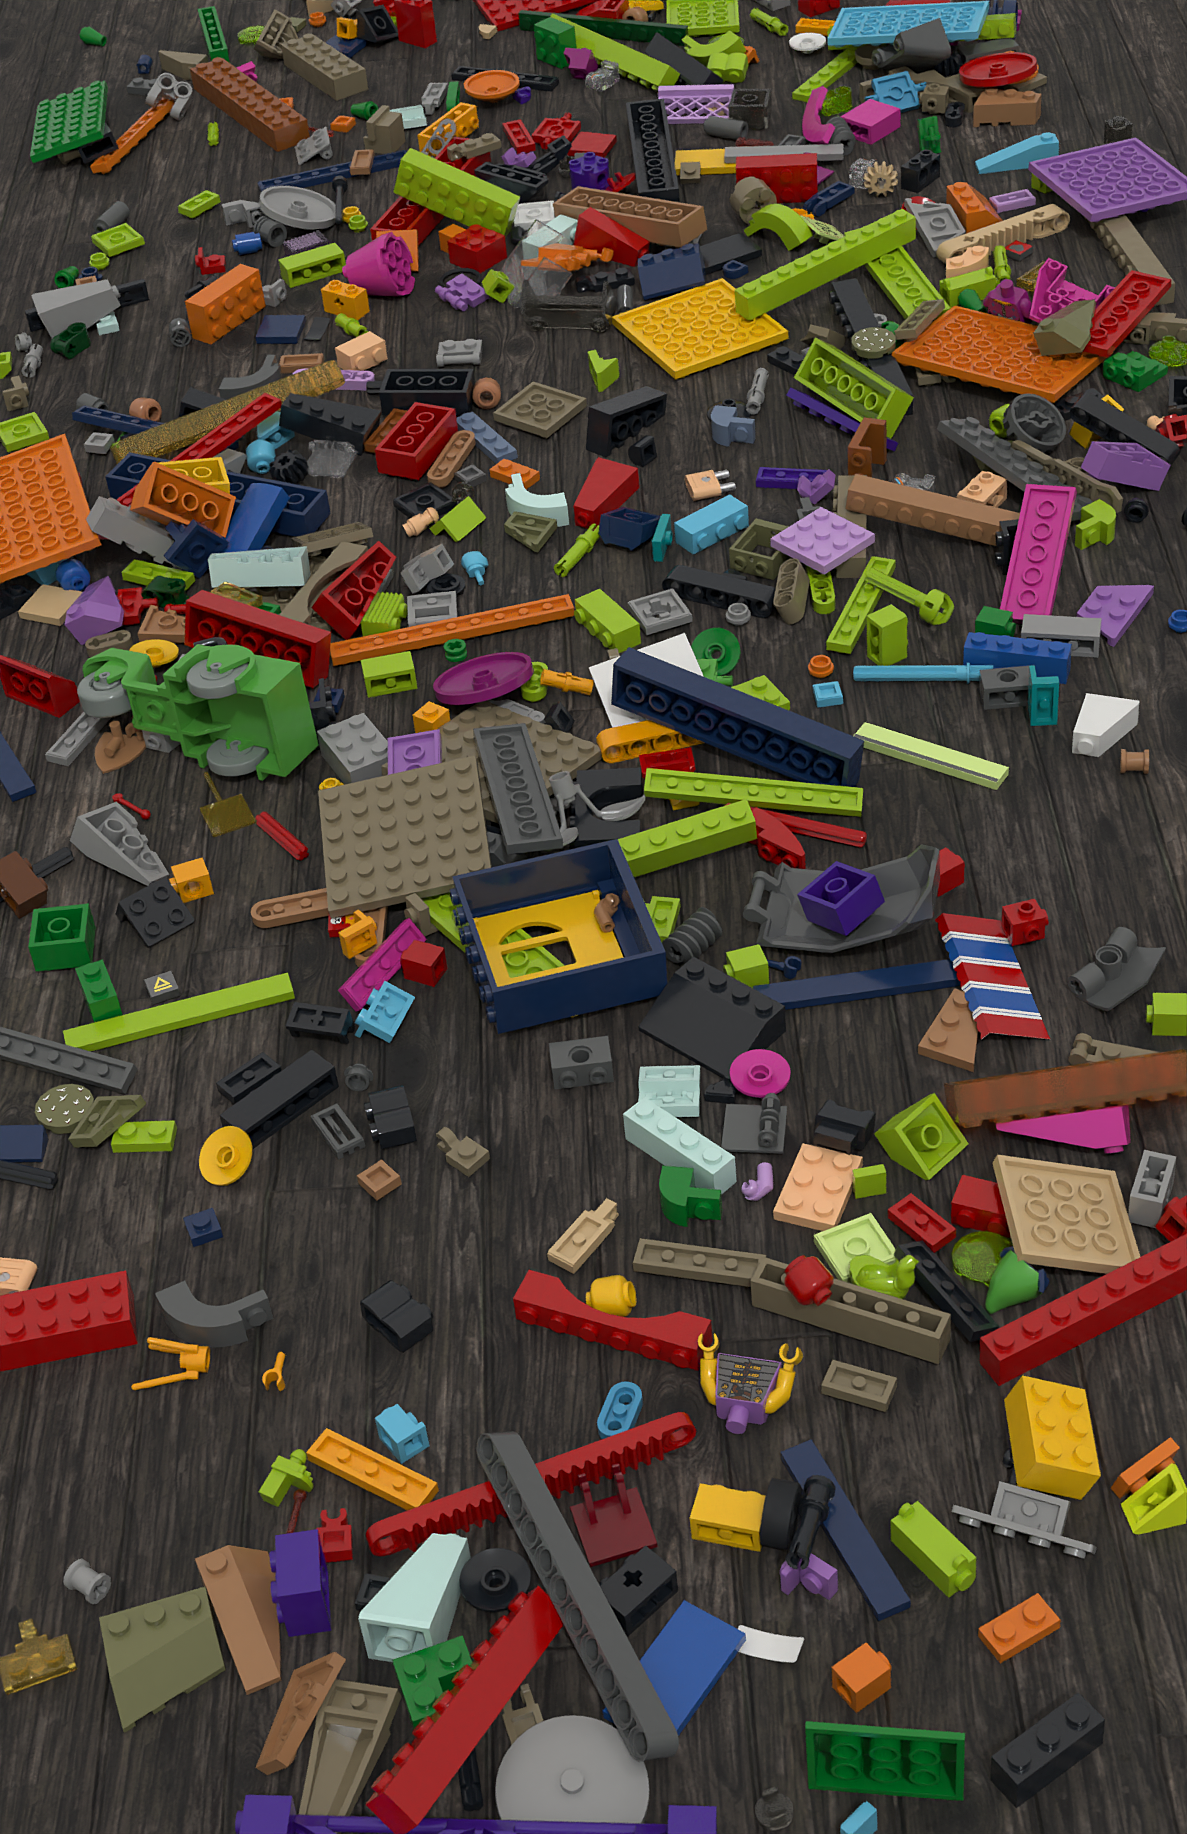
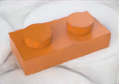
M507 459L501 460L489 469L490 477L508 484H512V474L520 473L526 490L540 480L539 471Z
M1171 1437L1121 1473L1112 1485V1491L1119 1499L1130 1491L1134 1494L1149 1482L1148 1478L1154 1473L1159 1474L1171 1463L1175 1464L1173 1457L1180 1447Z
M1037 1593L978 1628V1637L1001 1664L1058 1630L1061 1620Z

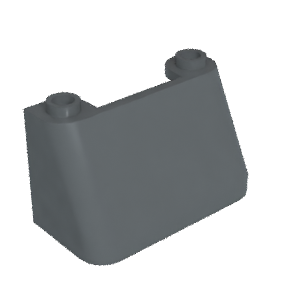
M938 18L900 32L895 36L894 45H888L871 52L874 65L881 69L893 70L907 66L916 74L929 71L951 56V47L941 19Z

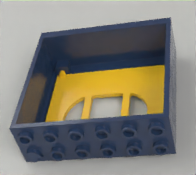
M618 839L452 876L454 888L449 889L452 905H456V909L452 910L455 926H461L458 929L461 944H467L468 946L465 947L468 964L474 963L472 974L475 984H481L478 987L482 1004H488V1006H485L489 1024H495L498 1034L656 997L661 994L667 985L665 949ZM613 893L619 897L620 903L617 911L611 917L615 927L612 931L606 933L601 930L594 915V909L607 894ZM547 926L560 931L501 945L508 935L525 927ZM568 941L576 963L514 978L509 977L502 955Z

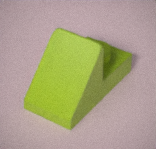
M596 350L587 351L589 371L598 392H603L619 377L618 359L603 360V358H599Z

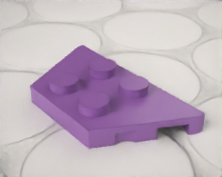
M1097 586L1077 612V617L1102 618L1101 634L1108 638L1107 644L1114 647L1153 595L1154 586Z

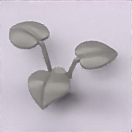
M562 771L549 778L555 796L550 798L555 815L558 812L560 813V832L563 838V846L574 841L579 834L576 827L567 829L564 812L565 809L571 806V802L575 800L576 793L598 818L602 817L604 821H619L632 816L640 809L646 798L644 794L640 798L612 804L599 811L582 792L580 785L573 784L570 772Z

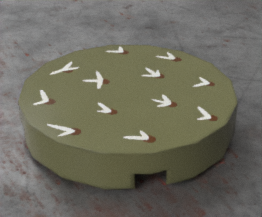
M870 327L861 329L852 336L853 352L857 351V355L863 358L878 359L887 352L888 355L891 354L896 348V336L893 332L884 328Z
M65 1084L49 1089L36 1103L35 1115L39 1125H43L46 1129L51 1130L52 1133H71L94 1102V1098L90 1090L82 1085Z

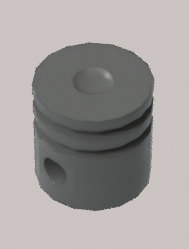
M268 216L260 217L254 225V234L259 233L261 240L273 247L282 245L287 237L286 227Z

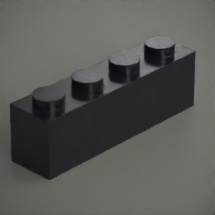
M310 1050L220 1114L222 1127L235 1126L245 1131L251 1140L253 1150L339 1087L335 1066L313 1050Z

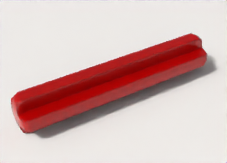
M262 811L261 814L256 815V824L293 857L300 861L304 857H308V847L270 814Z

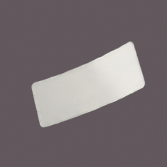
M742 1625L738 1627V1630L746 1633V1641L738 1652L773 1661L796 1662L804 1638L771 1634Z

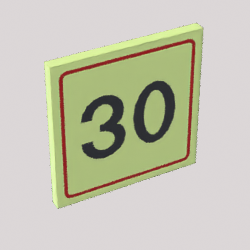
M800 215L807 225L816 232L814 238L820 239L819 242L827 244L829 239L838 240L844 237L832 225Z

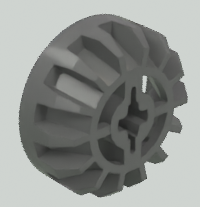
M1035 394L1019 395L1004 412L1003 425L1004 429H1007V437L1023 441L1045 454L1051 453L1066 435V425L1061 413L1051 402ZM1041 437V441L1036 440V438Z

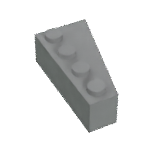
M98 497L86 518L93 532L118 544L124 541L133 551L141 554L143 550L154 557V561L160 564L166 561L173 565L172 568L182 570V568L167 561L164 557V554L175 542L166 530V525L130 511L131 505L127 507L114 498Z

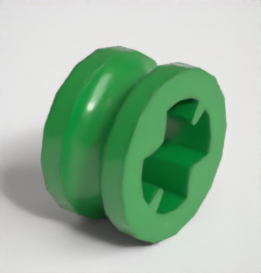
M451 639L444 644L445 658L448 661L459 662L467 657L465 641Z

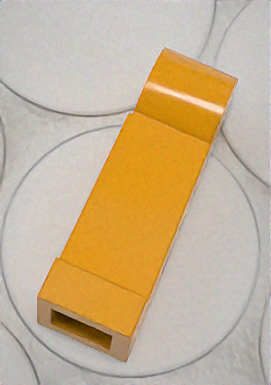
M337 18V37L346 39L356 38L357 19Z

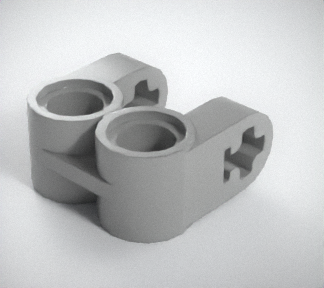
M163 73L146 97V104L155 108L162 98L172 99L175 103L171 109L170 116L180 121L192 103V87L187 82L176 81L172 74Z

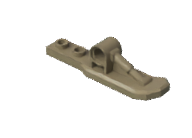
M1015 440L1012 442L1011 448L1024 452L1028 460L1041 464L1045 472L1058 476L1060 478L1059 482L1062 484L1076 487L1077 494L1087 497L1093 502L1100 499L1113 507L1116 514L1121 512L1123 497L1116 487L1092 478L1088 475V472L1081 468L1085 458L1076 457L1062 461L1046 455L1023 441Z

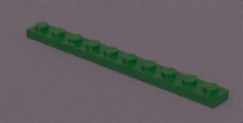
M521 10L518 13L520 30L534 31V24L549 18L552 13ZM553 13L609 39L650 43L655 34L659 33L674 45L684 46L682 39L688 35L687 25Z

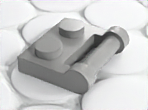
M467 339L465 341L446 340L439 342L438 354L436 356L437 367L467 363L481 365L482 340Z
M456 591L407 596L409 627L458 617Z

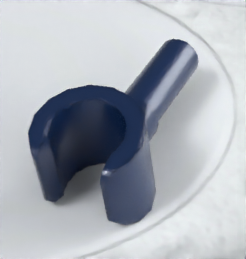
M795 956L786 958L785 963L767 959L768 967L783 971V975L787 979L795 978L797 971L801 969L802 961Z

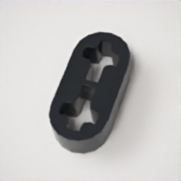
M951 102L947 105L945 112V125L947 127L955 128L962 125L965 116L964 103Z

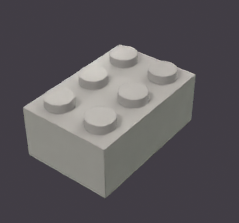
M364 713L354 715L349 719L317 731L322 757L344 784L384 776L382 775L381 766L388 762V741Z

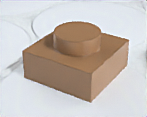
M382 1159L357 1175L358 1184L376 1200H379L401 1185L400 1176Z

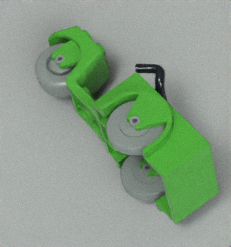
M213 637L193 642L194 648L163 674L164 682L160 685H157L151 659L147 654L110 648L87 659L83 665L84 678L77 687V694L81 708L86 714L97 718H109L124 714L132 709L134 716L132 724L134 728L169 735L171 740L181 743L184 756L198 759L200 768H205L208 765L210 770L216 774L240 776L256 770L258 779L262 781L269 774L286 777L318 746L303 674L298 662L254 655L246 647L228 645L225 639Z

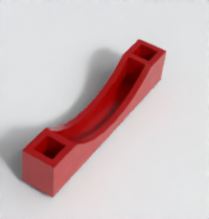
M528 1270L513 1298L516 1319L526 1324H535L549 1328L557 1333H567L581 1337L589 1342L595 1341L612 1346L617 1350H627L641 1354L649 1359L666 1361L681 1368L687 1367L699 1371L700 1359L704 1358V1352L699 1347L698 1338L702 1333V1344L707 1348L711 1346L713 1341L710 1319L681 1311L650 1318H627L607 1314L578 1300L565 1288L559 1278Z

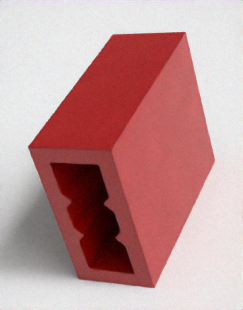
M394 0L399 41L422 48H427L436 43L437 36L432 0Z

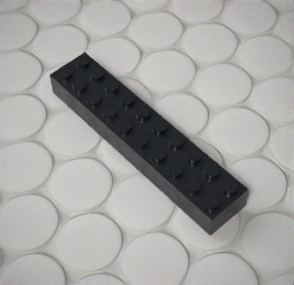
M664 99L626 102L627 124L634 173L636 175L637 196L680 202Z

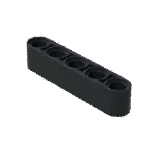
M1083 393L1069 411L1072 420L1109 442L1138 443L1170 464V467L1180 455V447L1175 442L1091 393Z
M683 565L675 566L662 581L664 591L674 589L680 599L726 610L734 603H743L750 610L751 616L767 618L775 609L773 601L776 589L764 584Z

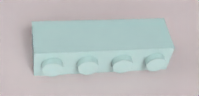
M646 1097L623 1113L626 1140L665 1166L694 1168L695 1186L697 1188L719 1189L722 1195L737 1182L735 1157Z

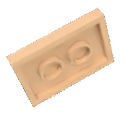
M803 1143L773 1210L774 1220L820 1231L838 1226L853 1190L852 1170L862 1168L863 1157Z

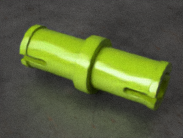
M343 313L338 314L335 318L336 325L343 328L348 335L358 337L368 332L367 328L360 325L358 320L349 318Z

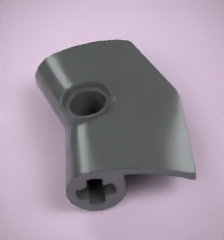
M1117 927L1111 933L1106 944L1096 951L1095 962L1088 963L1068 977L1069 989L1085 1003L1101 1010L1110 1011L1148 983L1164 955L1166 947H1138L1137 937L1134 932L1125 927Z

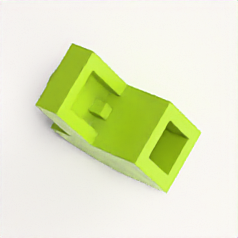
M1098 499L1081 508V522L1076 525L1075 546L1083 550L1099 541L1106 545L1113 541L1116 523V512L1113 507Z

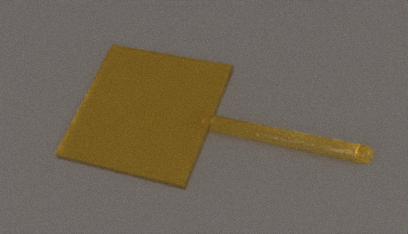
M204 772L203 775L217 802L200 807L199 810L213 837L255 824L256 820L242 794L222 800L209 773Z

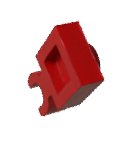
M340 1508V1516L335 1519L328 1518L327 1510H322L320 1514L322 1527L316 1529L319 1532L326 1562L353 1560L351 1525H348L346 1509Z

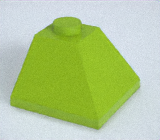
M935 1093L928 1095L898 1113L874 1133L893 1161L924 1180H930L969 1144Z

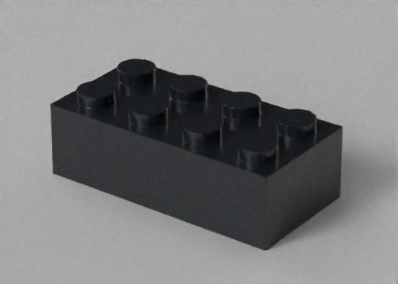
M387 369L379 391L382 415L388 416L393 409L408 411L415 402L454 408L456 417H460L464 413H470L474 402L472 397L475 385L474 369Z

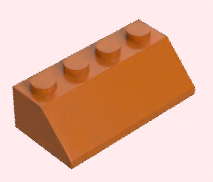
M152 462L135 488L130 511L166 526L170 521L179 526L181 524L188 526L194 519L226 538L236 497L157 462Z

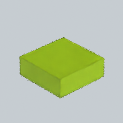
M884 1164L852 1170L855 1199L886 1193V1170Z

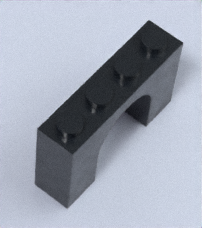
M641 767L577 770V781H573L574 785H580L582 792L599 811L609 805L634 800L643 796ZM577 793L575 794L576 799L571 802V813L575 816H570V828L576 827L579 834L574 841L569 843L570 850L624 838L641 832L640 820L604 821L593 817L594 813Z

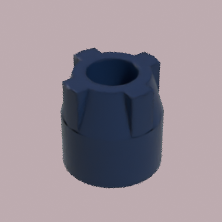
M140 56L136 65L139 74L149 73L153 65V60L150 56Z

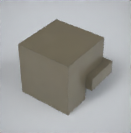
M382 105L366 122L368 136L363 137L365 150L373 149L374 153L388 154L396 152L406 141L402 113L390 112L389 106Z

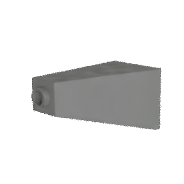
M108 279L31 295L38 315L51 338L60 334L73 323L81 322L88 328L121 306L118 300L121 295L115 285L111 286Z

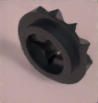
M445 573L427 583V592L429 594L456 591L457 597V595L464 594V589L466 588L465 580L461 576Z

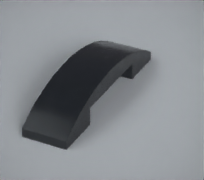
M564 135L547 145L550 152L526 168L545 174L549 173L567 155L572 147L571 143Z

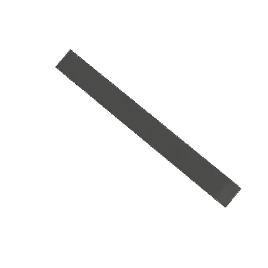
M515 1431L481 1434L476 1446L478 1459L631 1756L638 1762L673 1757L679 1745L677 1731L520 1435Z

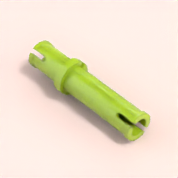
M754 8L751 11V19L766 26L770 32H776L780 36L787 34L788 26L781 23L777 17H771L758 8Z
M1001 245L996 246L993 250L994 275L997 278V284H1000L1002 280H1011V268L1008 265L1006 248Z
M592 524L584 534L579 535L576 538L575 544L554 565V571L558 576L564 570L561 577H565L577 562L594 548V543L601 537L599 535V525L596 527V524Z

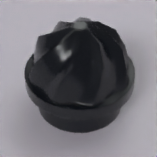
M1135 497L1126 503L1124 513L1129 521L1138 523L1147 517L1149 507L1143 499Z

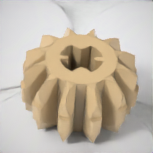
M885 161L880 166L875 162L874 168L868 166V173L864 174V179L866 180L864 182L865 188H869L868 192L870 194L876 192L877 197L880 193H883L886 197L887 191L893 192L894 186L898 184V179H896L897 171H893L892 164L886 167Z

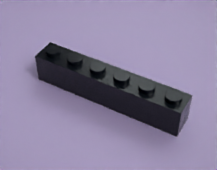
M659 33L655 34L645 50L651 58L663 62L679 72L680 76L677 80L684 85H721L724 81Z

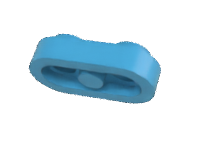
M620 1382L610 1389L597 1420L598 1434L601 1439L634 1428L643 1406L642 1392L636 1384Z

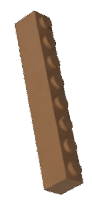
M855 474L848 489L845 508L846 510L996 546L995 532L999 531V521L1016 520L1020 516V513L859 474Z

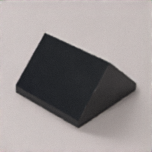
M384 5L358 10L357 38L374 43L399 38L398 29Z

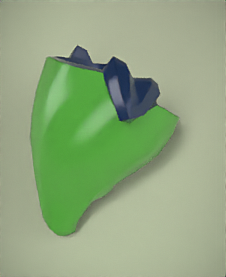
M1013 1246L1002 1250L1000 1253L1002 1259L991 1276L985 1303L986 1311L990 1314H994L1005 1307L1035 1299L1044 1293L1049 1285V1278L1046 1277L1045 1270L1037 1271L1026 1261H1018Z

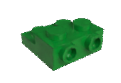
M1134 351L1127 355L1119 352L1104 361L1103 367L1104 378L1136 392L1142 391L1168 374L1167 365Z

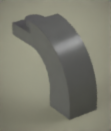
M267 355L262 368L252 375L224 377L219 387L220 398L247 406L263 393L275 395L283 385L281 366L277 363L276 355Z
M186 1281L155 1293L161 1315L168 1328L177 1337L193 1345L217 1348L240 1344L248 1341L246 1330L273 1319L270 1303L264 1290L221 1306L207 1305L198 1301L192 1295Z

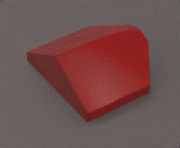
M691 747L639 755L642 777L644 779L647 768L694 772L696 770Z

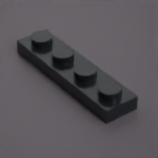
M923 1240L897 1246L894 1256L899 1262L907 1255H912L919 1261L914 1268L915 1280L943 1312L951 1314V1321L970 1342L980 1340L981 1337L999 1329L1000 1326Z

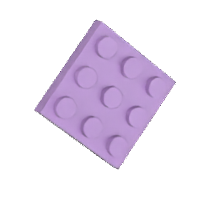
M820 507L772 537L771 547L792 558L798 559L801 563L822 574H826L875 542V534Z

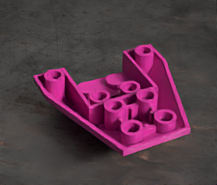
M1048 258L1038 272L1029 319L1040 323L1043 319L1075 301L1095 299L1096 309L1115 287L1106 285L1099 295L1089 292L1073 283L1065 281L1068 266Z

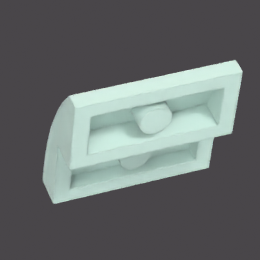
M422 105L390 110V112L402 113L404 129L427 126Z
M700 1065L640 1067L638 1102L646 1097L674 1117H699Z

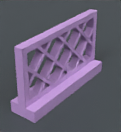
M734 84L658 87V99H664L666 113L670 115L667 117L668 124L704 123L709 116L732 119L733 105H735ZM676 107L680 109L677 112L672 111ZM695 107L698 108L695 112L691 111ZM716 107L718 109L711 111L708 108ZM723 110L727 116H719L717 114ZM684 113L688 114L686 117H681Z

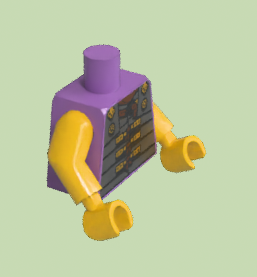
M701 1333L698 1338V1344L704 1352V1358L700 1359V1384L708 1402L716 1406L717 1416L721 1419H727L726 1429L728 1431L742 1434L746 1430L747 1423H765L770 1413H775L790 1399L796 1374L793 1368L803 1358V1353L799 1347L796 1348L795 1357L787 1359L786 1355L789 1345L783 1344L781 1346L779 1355L784 1361L782 1368V1362L723 1353H718L717 1358H714V1352L719 1347L718 1337L714 1333V1345L707 1348L702 1344L703 1334Z

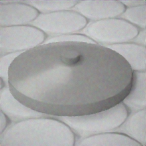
M274 186L263 190L260 194L259 207L261 211L271 219L282 224L302 229H324L336 223L335 203L317 192L293 186Z
M561 1716L534 1725L520 1735L510 1746L502 1759L496 1778V1806L500 1820L644 1823L647 1815L649 1779L644 1761L638 1762L633 1759L618 1729L590 1717Z

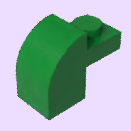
M662 1165L659 1179L662 1212L668 1220L683 1227H688L689 1218L721 1220L723 1211L721 1190L695 1188L694 1168Z

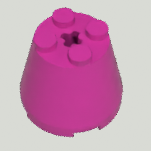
M392 232L379 236L347 257L346 266L342 268L345 278H348L350 285L365 288L367 296L407 295L411 293L415 283V278L411 277L410 264L413 263L408 246L401 236L396 237Z

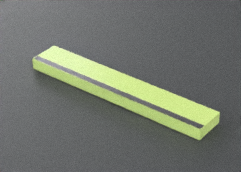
M866 722L854 734V737L864 740V748L991 789L997 790L1009 775V767Z

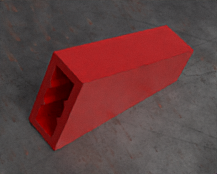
M589 207L578 216L574 246L597 250V253L600 254L603 248L613 250L611 261L632 267L638 265V258L649 254L650 241L594 208Z
M598 457L573 505L575 525L587 529L592 524H596L597 527L600 525L601 514L618 509L640 488L638 468Z

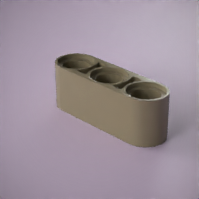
M796 558L789 559L780 566L773 601L774 606L786 624H794L803 617L810 582L803 566Z

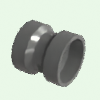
M175 318L170 322L169 332L172 344L178 347L188 345L191 340L189 323L183 318Z

